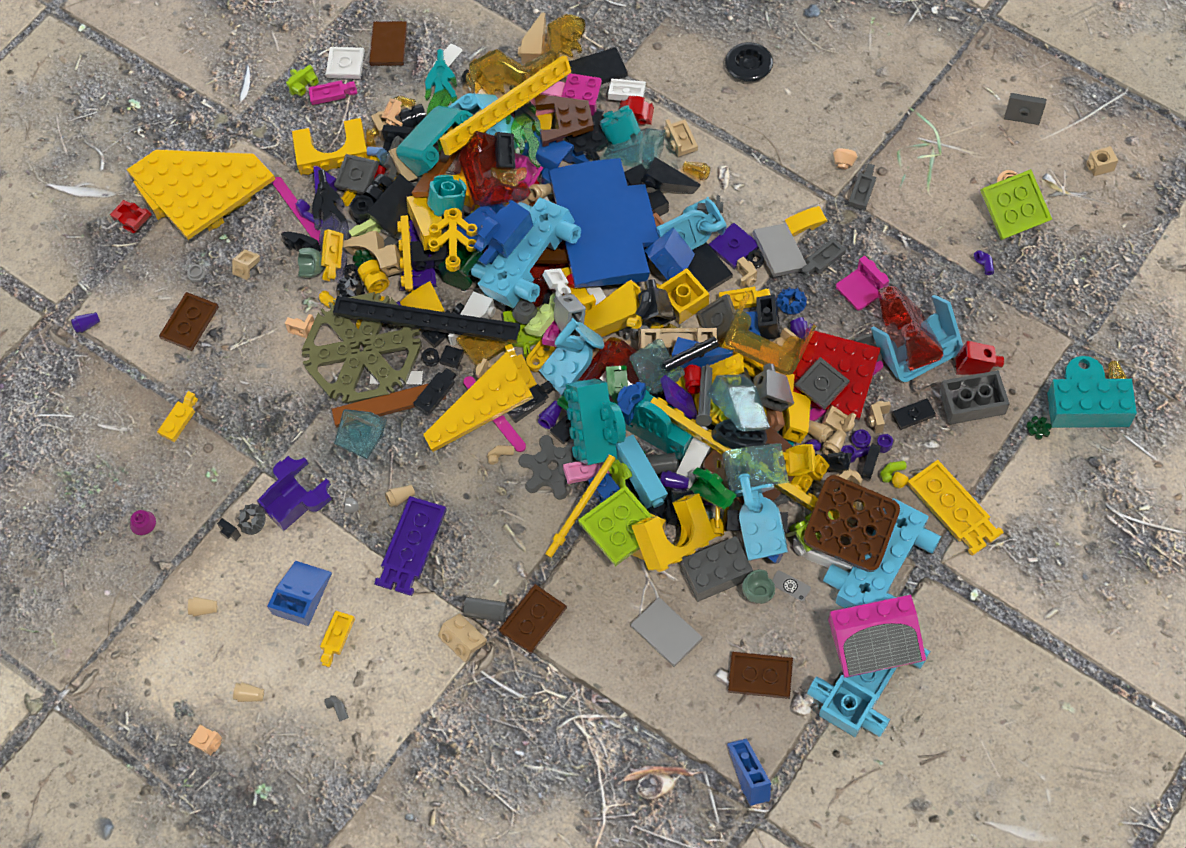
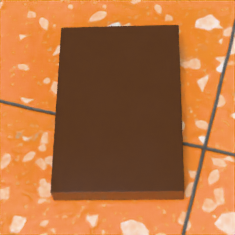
M373 21L370 66H404L407 21Z
M186 292L159 334L160 339L193 351L218 310V304Z
M534 584L498 631L531 655L565 612L567 605Z
M732 651L728 693L790 699L793 658Z

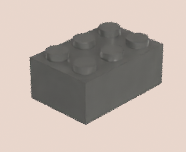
M999 370L943 380L939 390L949 425L1005 415L1010 404Z
M736 536L682 558L683 560L681 561V568L697 602L742 584L747 575L753 572Z

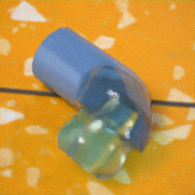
M367 147V155L377 156L380 164L384 165L388 152L382 147Z

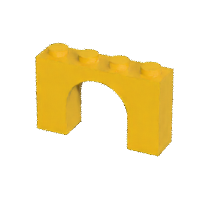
M361 118L344 121L346 141L339 150L332 153H322L314 148L309 128L292 131L296 162L300 175L314 173V166H318L325 171L341 168L346 154L368 159L369 155H367V144Z
M699 493L686 495L673 502L681 525V536L675 546L667 539L658 516L644 518L631 525L648 571H664L669 568V564L682 561L683 556L694 554L696 552L695 549L709 545V541L715 538Z

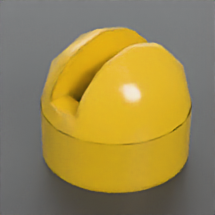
M895 472L892 477V484L896 488H903L909 478L900 472Z

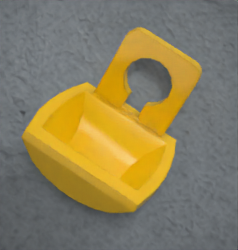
M812 444L797 445L787 449L786 452H773L774 471L786 472L787 476H802L815 470L816 456ZM779 456L786 461L783 467H780L778 464Z

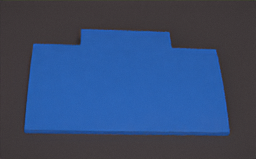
M621 158L590 161L549 170L556 204L567 208L575 221L574 224L581 228V237L577 240L576 244L564 240L575 288L624 284L630 280L634 283L647 281L650 271L643 247H649L659 239L645 184L627 185Z

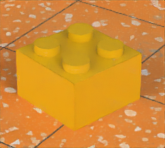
M687 268L657 287L667 291L676 317L675 320L679 324L709 305V293Z

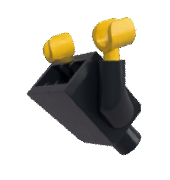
M650 279L644 282L646 290L638 294L640 305L635 313L637 314L636 317H630L627 320V326L633 329H639L642 326L641 318L645 322L652 323L650 329L664 328L663 324L676 319L667 291L657 288L655 279Z

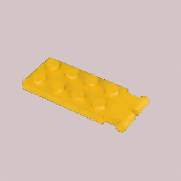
M936 460L908 480L907 485L959 542L962 540L969 547L968 552L970 555L974 556L987 546L983 539L991 543L1004 533L1000 527L995 528L989 521L990 516L939 460Z

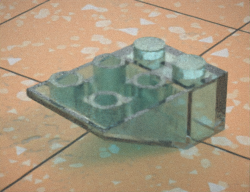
M645 128L640 130L636 136L635 133L631 134V139L616 145L610 142L604 157L610 159L621 158V160H626L630 163L639 162L649 165L654 157L660 158L663 151L665 130Z
M745 374L716 376L707 395L724 412V415L733 421L739 430L749 431L770 428L757 388Z
M781 443L728 450L722 454L729 490L733 492L742 490L740 480L738 479V476L741 474L750 475L751 487L765 484L778 485L789 483Z

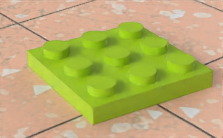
M1032 169L980 189L1001 240L1052 220Z
M625 485L581 517L578 522L616 567L640 549L631 525L644 518L652 517V515Z

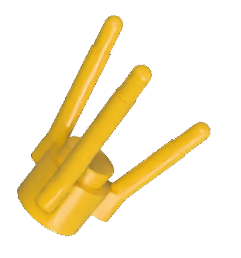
M715 506V518L710 519L715 537L724 536V532H726L727 511L729 507L725 508L722 520L720 519V508Z

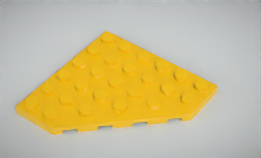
M154 150L126 169L129 175L187 240L276 180L269 169L251 153Z

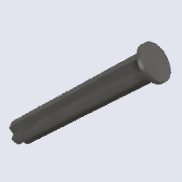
M709 364L701 367L699 411L696 417V423L700 426H708L712 422L710 416L712 368Z

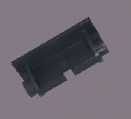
M840 451L839 453L828 455L819 454L829 464L826 472L849 470L852 453Z

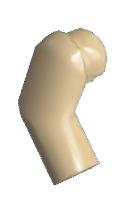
M498 445L487 454L489 464H497L498 458L501 455H514V446Z

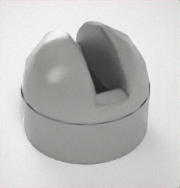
M346 497L344 512L354 513L358 509V502L354 498Z

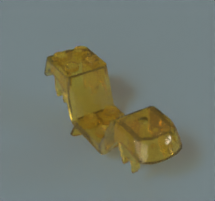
M565 14L551 21L547 25L548 52L527 61L524 65L498 49L489 51L482 57L472 60L469 63V73L466 74V83L471 88V92L478 94L483 89L486 94L495 95V91H500L504 95L503 83L508 86H518L558 59L560 53L573 58L571 51L574 49L582 53L581 45L577 40L582 38L585 32V20L577 15Z

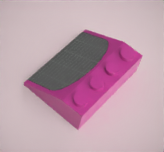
M911 595L830 611L828 621L844 678L926 661L917 612Z

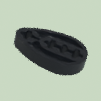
M747 417L723 420L711 432V436L716 442L743 453H757L767 441V433L763 426L754 419Z

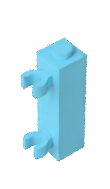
M634 434L625 438L624 442L616 444L617 458L620 463H625L631 471L632 477L629 479L639 495L640 503L646 509L652 506L654 508L659 507L664 503L668 493Z

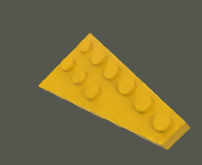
M508 350L423 434L432 452L534 398Z

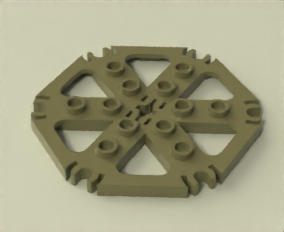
M375 292L349 297L398 305L392 297L390 301L389 296H386L384 301H380V293L376 294ZM331 302L328 303L331 307L330 311L326 312L323 308L321 309L324 317L318 312L302 348L303 357H310L309 360L303 361L305 369L331 399L333 396L334 401H337L338 397L342 395V402L344 404H352L378 396L389 395L388 389L391 393H394V385H399L403 388L400 380L404 381L405 384L407 383L422 347L421 339H414V336L420 335L419 328L404 326L402 330L379 334L383 323L362 320L358 330L349 318L334 316V305ZM323 324H328L342 339V342L322 346L314 344L318 331ZM361 344L365 347L362 352L358 349ZM409 350L403 368L399 371L394 370L380 355ZM344 362L338 379L333 384L328 383L318 372L319 366ZM364 367H366L380 385L374 390L356 392L355 388Z

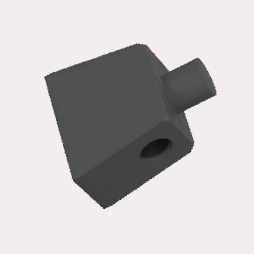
M765 364L763 366L764 371L754 377L753 401L755 404L782 412L794 404L788 378L786 375L776 372L774 364Z

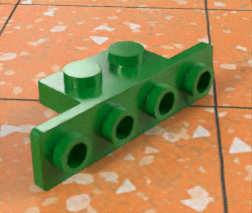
M698 467L692 472L698 479L689 488L694 494L699 493L702 499L723 510L733 503L737 495L721 483L723 480L716 473L712 474L708 469L702 470Z

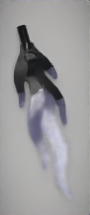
M324 169L318 170L320 183L318 184L312 204L314 228L316 230L320 229L321 212L323 211V223L319 239L321 251L323 249L324 231L327 229L340 232L342 226L344 239H349L348 221L335 204L338 203L344 208V202L327 182ZM343 247L341 268L336 271L337 283L344 277L348 257Z

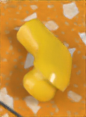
M322 291L319 294L320 302L327 308H331L328 304L330 302L335 306L333 300H336V298H333L328 291Z

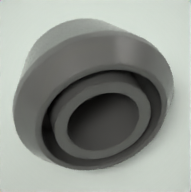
M521 300L513 308L512 314L517 322L528 324L536 316L538 310L532 302Z

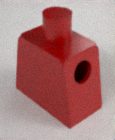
M966 341L955 357L957 375L990 372L993 367L1002 368L1004 365V357L996 356L994 346Z

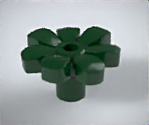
M359 249L355 251L356 255H353V261L356 262L354 265L358 268L364 262L373 260L368 250L362 252Z
M1034 416L1031 419L1032 422H1027L1028 434L1030 436L1035 435L1036 440H1041L1043 436L1048 437L1050 435L1049 430H1051L1052 425L1051 423H1046L1047 418L1041 417L1039 419L1037 416Z

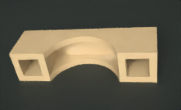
M717 328L638 329V348L674 347L678 337L697 342H703L712 336L717 339Z

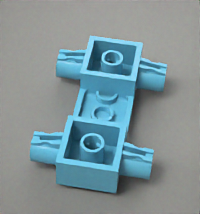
M540 197L533 207L523 202L517 203L530 212L534 226L509 257L506 258L499 253L492 264L488 263L484 266L477 261L471 269L472 275L481 279L478 285L486 296L512 308L516 306L521 298L529 302H535L536 298L540 295V287L533 283L534 278L530 270L546 247L555 250L562 240L576 244L577 240L581 237V228L574 224L575 221L567 208Z
M892 498L899 504L900 513L879 568L874 572H867L854 566L849 573L832 564L828 569L823 582L840 590L835 604L843 608H849L897 598L888 592L914 546L933 554L942 537L925 528L929 518L928 515ZM874 530V532L872 533L871 536L876 535V531H875V530ZM870 554L865 556V560L871 558Z
M924 648L927 659L931 651ZM925 661L913 663L912 665L921 669ZM897 667L847 678L841 675L835 686L817 676L810 685L807 695L823 703L819 714L820 717L855 738L862 727L881 737L890 719L874 710L873 707ZM847 704L852 705V707L847 708L845 707V705L847 706Z

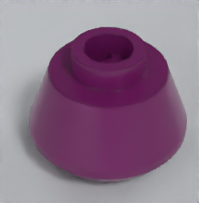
M138 510L130 518V529L136 535L149 534L156 526V518L150 511Z

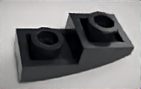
M282 232L281 234L284 241L283 244L288 249H294L299 252L302 248H314L319 252L321 251L318 240L296 232Z

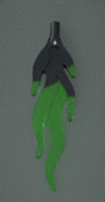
M511 85V86L509 87L510 90H512L513 88H515L516 85ZM529 101L513 112L515 119L512 123L511 133L514 134V140L518 144L521 154L525 150L522 136L527 140L529 144L528 158L534 166L539 168L540 164L535 156L539 150L540 143L532 131V125L535 127L536 135L540 136V120L535 115V106ZM511 114L506 117V124H510Z

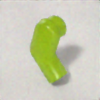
M896 461L888 463L880 472V478L885 483L891 482V474L895 471L906 470V462Z

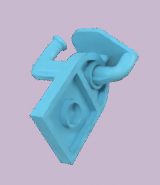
M707 197L686 207L683 210V215L656 227L660 238L674 227L692 250L704 244L710 238L712 232L717 231L720 235H723L727 225L715 203ZM698 203L706 204L708 214L697 210Z
M571 318V321L556 338L555 346L557 348L539 370L560 395H564L565 384L577 382L589 367L593 357V350L595 348H604L603 338L583 323L575 321L574 318ZM576 329L580 336H570V334Z
M739 475L738 479L740 480L742 490L735 491L734 493L737 495L736 497H744L745 503L740 510L739 520L748 561L788 553L779 508L772 500L763 497L762 494L773 489L774 485L765 484L751 487L750 475Z

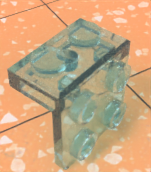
M661 339L653 341L630 356V361L640 382L645 383L646 390L653 394L663 391L660 379L664 375L674 382L679 381L680 377L685 375L683 368L680 366L669 372L665 370L662 361L671 357Z

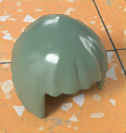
M302 248L299 250V277H315L324 270L325 266H321L322 254L314 248Z
M757 569L749 573L743 581L742 592L750 602L764 604L775 595V584L768 577V573L765 570Z

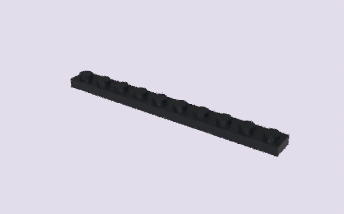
M337 296L333 310L334 316L516 344L520 332V323Z

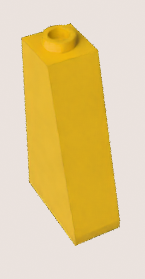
M409 196L407 197L408 213L424 250H429V241L437 239L443 234V229H441L439 235L431 236L429 234V225L432 223L437 224L443 219V216H436L434 214V211L428 206V197L415 198Z
M632 280L626 282L585 313L584 325L601 337L628 327V318H635L637 315L635 313L640 305L638 294L641 292L640 287Z

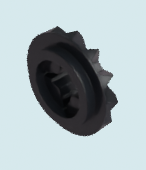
M347 274L338 281L337 291L339 296L353 297L366 293L364 292L365 285H362L361 279H357L355 275L350 276ZM350 286H351V287H356V289H355L354 291L349 290V289L346 290V289H347L348 287H350Z

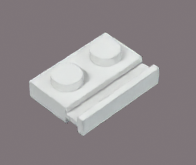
M611 79L608 99L624 101L628 99V96L644 97L646 82Z

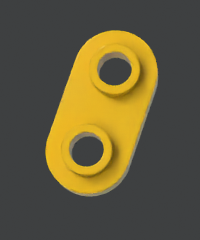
M541 339L526 358L529 369L533 372H538L555 351L556 347L543 345Z

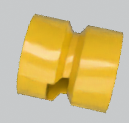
M377 260L366 261L358 268L357 272L369 293H381L388 288L390 284L389 279L380 269V264Z

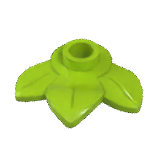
M618 459L613 462L609 469L612 479L620 489L626 485L625 480L632 477L627 465L620 463Z

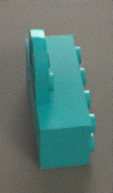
M1079 356L1072 359L1065 369V379H1053L1047 393L1052 428L1130 427L1137 414L1132 379H1106L1103 366L1098 360L1088 356ZM1079 363L1087 364L1088 369H1082Z
M589 379L565 384L564 396L569 406L567 408V416L571 420L569 432L574 441V446L572 447L574 458L587 465L605 462L609 454L618 459L616 444L625 441L626 426L620 407L609 400L607 382Z
M646 390L644 399L635 405L633 410L634 418L630 425L625 424L626 430L665 453L675 452L676 459L682 461L694 436L673 424L669 416L661 408L651 403L654 396L650 395Z

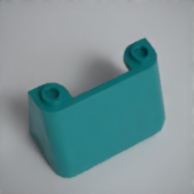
M444 106L435 107L399 144L396 149L398 158L417 177H420L432 169L439 160V152L433 147L443 134H447V130L451 125L454 129L473 115L466 110Z

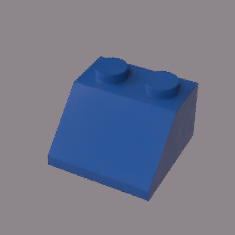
M674 227L645 249L650 260L667 280L688 268L695 255Z

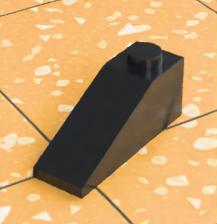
M654 157L649 163L640 180L646 186L655 190L660 189L662 191L694 194L701 186L700 183L657 157Z

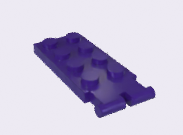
M409 496L381 566L384 570L381 577L375 579L374 585L392 590L393 585L396 584V592L413 596V583L415 578L420 579L447 511L445 506Z

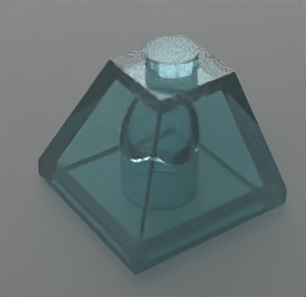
M345 409L342 413L334 444L368 459L383 435L387 419L372 412Z

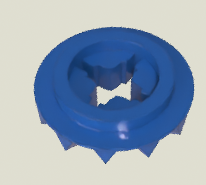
M791 287L786 290L782 289L777 297L779 309L786 314H798L805 309L807 304V297H805L804 291H799L798 287L796 289H791ZM795 296V301L789 305V299Z

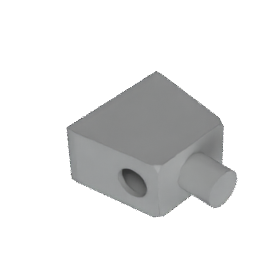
M569 294L554 298V320L561 332L571 321V318L584 324L586 308L575 295ZM576 329L570 334V336H580Z

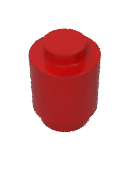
M688 365L682 371L685 389L690 394L700 393L701 368L697 365Z

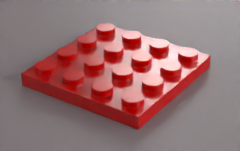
M806 329L793 371L795 375L793 392L805 395L795 387V384L821 357L850 380V383L825 410L827 411L830 406H834L845 415L856 414L855 419L860 420L881 348ZM811 400L810 407L822 409Z

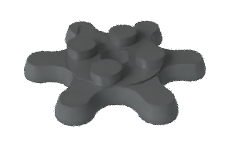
M544 435L539 440L540 452L536 455L522 454L519 457V465L533 471V477L526 482L525 487L529 493H536L541 487L549 486L553 490L554 497L558 500H563L567 497L568 491L566 489L567 480L562 467L563 464L573 462L572 447L574 446V441L564 448L555 447L552 437ZM553 462L559 466L557 469L551 470L548 468V465Z

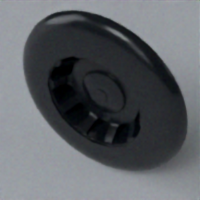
M745 42L729 50L725 58V66L729 74L734 78L752 82L760 80L770 73L773 67V57L770 51L761 44Z

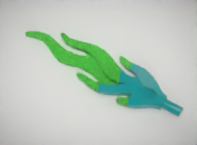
M442 49L437 50V61H435L425 81L426 101L431 97L433 86L435 85L436 87L427 108V115L437 106L449 107L450 101L452 104L457 101L455 90L448 82L450 81L454 87H457V80L452 70L445 63L444 50ZM438 140L439 152L442 149L440 140Z

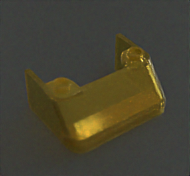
M745 291L725 336L726 346L762 365L774 364L775 371L781 374H792L796 370L817 326L811 322L803 339L797 336H790L786 338L782 346L748 330L751 325V317L743 309L750 297V293Z

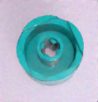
M628 105L621 107L614 113L613 111L606 112L603 115L604 119L600 122L608 144L610 142L613 145L623 143L631 139V134L635 133L636 136L640 132L635 115Z
M439 175L430 182L427 203L436 216H444L445 210L451 208H458L462 212L467 187L461 179L457 181L453 179L454 176Z

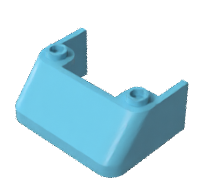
M468 93L449 107L466 110L473 115L498 98L492 94ZM512 116L511 118L505 117L489 128L485 134L489 143L475 152V155L486 170L496 163V132L513 133L514 149L523 144L526 139L524 131Z
M937 295L932 296L936 313L929 316L926 321L927 333L898 348L896 343L890 339L889 334L874 326L871 327L876 346L881 348L882 359L895 377L903 382H908L957 356L963 347L951 302Z

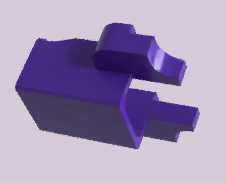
M287 456L283 461L280 460L273 468L277 481L257 500L265 514L283 531L290 527L306 511L317 512L332 500L328 494V488L331 484L327 479L309 492L296 481L294 476L309 464L304 457L294 460Z

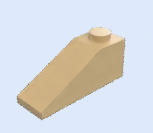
M545 13L540 14L523 37L521 46L518 47V57H521L522 64L542 65L546 32Z

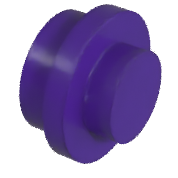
M860 429L852 434L851 441L857 448H865L869 446L871 436L866 430Z

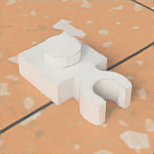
M561 268L544 271L543 277L549 288L556 290V297L562 296L563 293L565 295L571 294V289L567 286L569 282Z

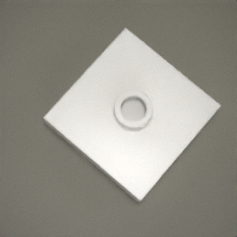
M330 47L326 77L361 79L364 48Z

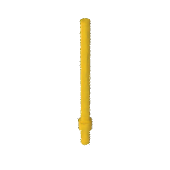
M609 454L559 533H556L552 540L554 541L545 553L547 556L552 558L559 546H562L565 542L566 535L616 458Z

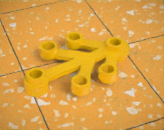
M451 208L445 210L444 218L437 224L432 223L429 225V234L437 236L440 230L449 224V230L439 238L429 241V250L436 252L440 249L441 245L449 240V256L446 258L445 266L447 270L455 272L461 266V260L457 256V240L469 252L476 251L474 246H469L470 244L475 245L476 240L468 239L457 230V225L463 228L466 234L471 237L477 234V226L475 224H468L462 219V212L458 208Z

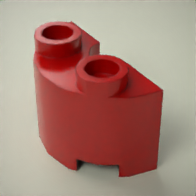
M628 96L627 100H621L619 109L628 105L639 124L652 125L654 112L652 102L649 104L645 101L644 97Z
M123 200L111 212L110 216L114 221L118 220L124 225L122 228L128 232L135 233L152 214L146 208H139L134 202L129 203Z

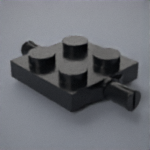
M594 115L592 116V131L574 137L572 135L566 137L568 143L574 145L573 153L575 157L590 154L593 161L600 160L597 151L608 147V141Z

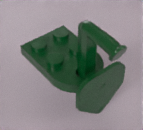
M457 241V256L461 260L460 269L452 272L447 270L445 261L440 263L438 268L443 281L448 285L463 290L470 288L472 281L469 277H473L471 269L488 247L483 249L482 252H469L461 242Z

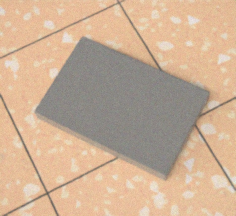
M787 223L753 230L752 234L773 277L800 272L807 265Z
M657 598L631 623V627L673 667L703 640V637L661 598Z

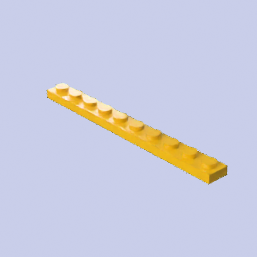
M567 56L559 57L439 138L444 154L450 156L570 74L571 69Z
M653 397L651 403L661 408L669 416L673 424L764 482L773 484L775 489L813 512L818 499L816 496L810 493L807 495L802 492V488L795 483L790 484L784 480L785 477L780 473L769 471L767 465L760 461L755 462L751 459L750 454L732 450L716 442L711 436L712 430L703 429L696 423L695 419L689 420L686 418L681 410L677 408L672 409L667 406L668 403L662 398L658 397L656 399Z

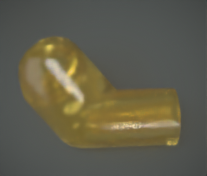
M401 95L393 98L402 102L400 107L408 106L412 108L416 102L415 99Z
M375 127L368 128L366 131L367 147H376L374 137L378 136V131Z

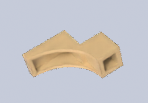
M369 231L366 234L354 236L343 241L344 248L351 255H354L355 251L359 249L362 252L368 250L370 255L377 257L380 269L388 276L404 271V269H400V258H403L402 251H399L395 244L384 246V238L377 231Z

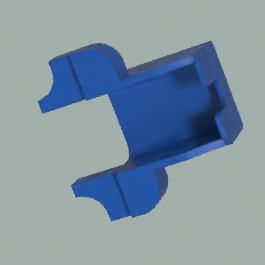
M540 128L534 132L522 147V155L527 156L543 167L540 173L542 174L541 184H551L549 170L559 168L562 160L576 164L589 162L585 157L586 154L575 157L573 153L574 145L564 140L560 142L555 140L549 142L548 146L543 147L541 140L542 129Z
M509 200V204L499 210L493 219L487 217L480 224L482 229L478 232V239L474 248L479 252H482L486 246H488V249L478 261L486 266L488 263H493L499 253L508 258L534 226L530 212L513 200Z

